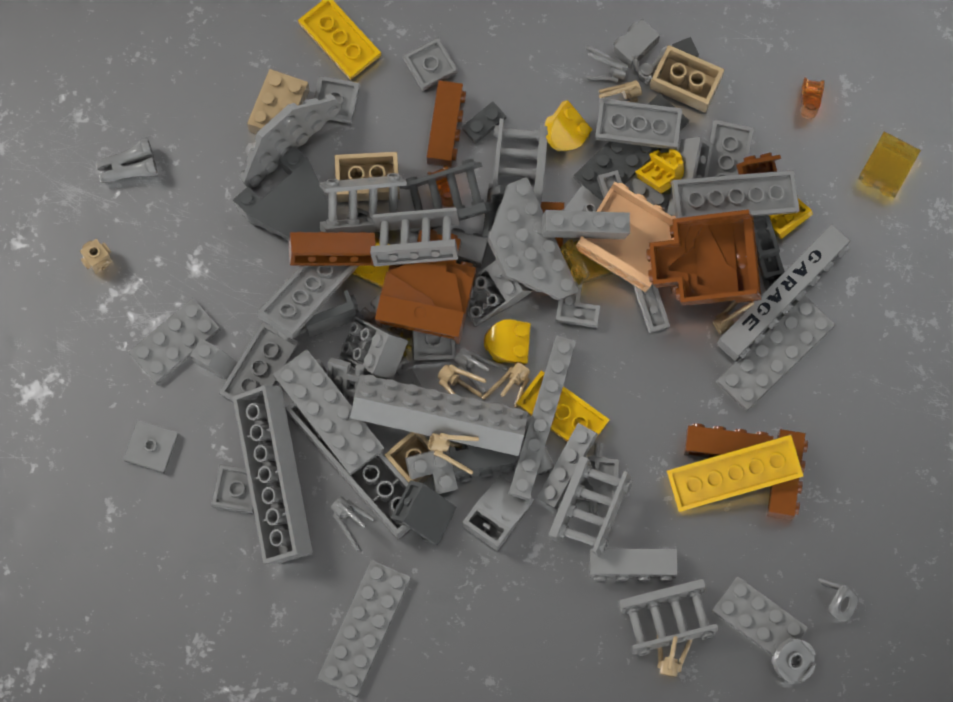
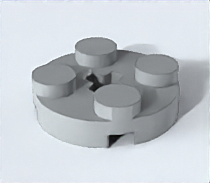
M791 637L779 645L771 661L779 677L788 682H802L807 680L815 670L814 656H816V653L808 642ZM798 655L796 659L798 661L797 665L791 664L792 658Z

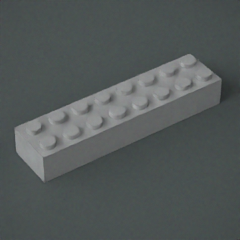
M361 374L354 395L350 418L431 436L432 433L439 435L444 433L448 435L478 437L479 441H450L519 456L528 412L519 408L504 407L497 403L491 404L478 399L460 397L457 394H447L435 389L420 388L413 384L407 385L394 380L376 378L373 375Z
M264 385L233 396V402L263 563L280 564L313 554L282 387Z
M293 402L286 407L287 415L397 539H400L407 533L410 528L391 519V516L408 482L389 460L380 453L352 475H349Z

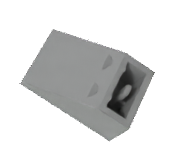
M495 260L475 276L467 315L476 327L518 303L530 294L532 289L525 287L524 284L515 280L511 281L504 278L498 262Z
M355 316L346 341L342 346L340 356L356 365H363L365 370L374 375L393 380L408 340Z
M501 475L479 499L462 522L463 528L497 552L535 501L531 496L528 501L508 495L511 482Z

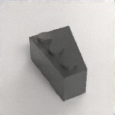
M467 445V449L457 451L455 447H449L450 457L473 471V474H469L452 464L456 481L460 480V483L469 482L472 480V477L481 476V478L490 477L493 475V472L501 471L502 473H508L517 467L515 455Z

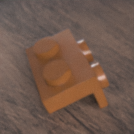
M772 152L760 155V158L757 159L756 155L743 158L744 162L736 164L738 174L777 172L775 161L781 159V156H773Z

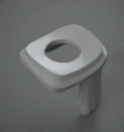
M820 578L819 582L821 584L838 590L828 608L830 614L841 621L850 619L858 604L857 595L846 585L835 584ZM848 596V607L842 612L840 609L841 602Z

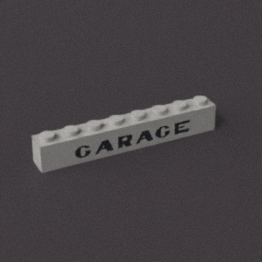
M831 224L761 296L762 300L756 301L719 338L717 345L735 362L739 357L744 359L751 351L749 347L754 342L758 344L765 337L764 332L768 328L772 330L778 324L779 320L777 318L782 313L784 315L788 314L793 308L792 303L796 299L800 301L807 294L806 289L810 285L814 287L821 279L819 275L823 271L828 272L835 265L833 261L837 257L842 258L848 252L849 248L847 246L850 240Z

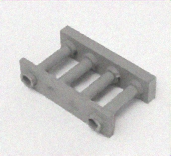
M500 118L499 125H495L494 137L498 138L494 179L493 184L489 183V188L498 186L499 175L527 177L535 180V187H532L536 198L542 201L547 151L546 135H548L545 122H541L540 129L531 131L503 128L504 119ZM502 137L535 139V141L539 142L538 149L534 148V150L502 147ZM500 156L533 158V161H537V167L532 168V170L499 167Z
M389 173L387 176L349 180L327 179L326 182H320L321 189L328 193L329 218L326 221L320 222L321 232H376L373 214H377V188L389 187V213L398 212V186H407L406 180L397 173ZM369 189V215L359 218L357 217V190ZM349 191V217L344 220H338L337 192Z
M456 207L373 214L376 232L380 231L379 246H371L370 251L374 267L458 260L456 241L451 239V225H459L460 222ZM443 226L442 240L430 241V227ZM422 228L421 242L409 243L410 229ZM389 230H401L400 244L388 245Z
M580 456L548 535L552 540L559 543L562 537L565 538L567 536L594 546L592 549L593 553L600 557L601 553L607 549L608 535L624 495L631 489L632 480L626 471L623 472L620 479L595 470L588 458ZM591 477L617 486L614 497L610 498L585 489L583 485L586 478ZM584 497L610 506L606 517L603 518L578 509L576 506L578 498ZM570 517H577L602 526L598 537L595 538L570 529L568 526Z
M703 579L619 600L620 612L630 616L637 644L632 645L633 655H647L651 653V650L672 645L674 636L678 637L677 643L700 637L702 640L714 637L718 626L717 624H708L700 597L705 592L706 587ZM689 597L692 599L700 628L688 631L680 606L681 598ZM668 602L671 604L679 630L678 634L666 635L659 611L661 603ZM646 607L651 611L658 639L647 642L637 613L639 609Z

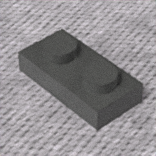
M491 102L464 124L462 130L476 144L495 128V125H499L500 118L505 120L506 115L494 102Z

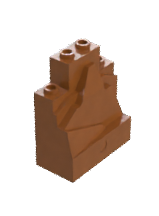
M749 209L672 219L673 225H670V235L674 240L649 243L650 249L646 250V254L652 270H648L650 283L653 282L656 288L679 285L676 288V298L680 300L683 306L734 300L736 303L762 300L754 218Z
M430 229V241L442 240V235ZM422 230L419 231L417 242H421ZM451 234V239L456 241L459 256L461 239L457 235ZM458 260L389 265L375 316L377 326L382 328L383 324L455 340V343L460 345L476 276V267H473V264L468 262L457 264Z

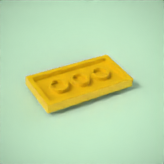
M322 0L298 19V24L350 81L382 56L378 48L333 0Z
M542 370L516 402V406L528 412L530 416L533 414L545 374ZM563 386L550 430L568 442L578 423L596 432L599 436L610 419Z

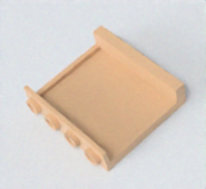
M614 182L596 212L630 213V234L625 240L591 239L581 236L574 249L646 292L653 283L649 281L648 270H652L651 262L647 260L646 250L650 249L649 243L674 240L670 235V225H673L672 219H675L676 216L667 214L659 205L649 203L643 195L631 192L625 184Z

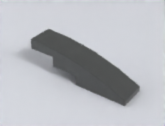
M769 215L754 216L758 265L765 290H767L785 271Z

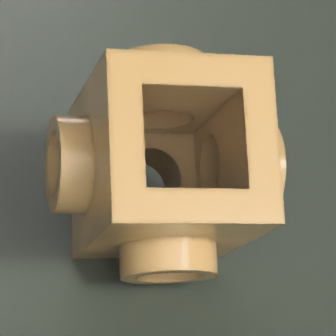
M97 239L88 241L80 250L83 257L80 259L87 269L91 268L95 274L107 268L112 262L109 255L111 250L104 242L100 244Z

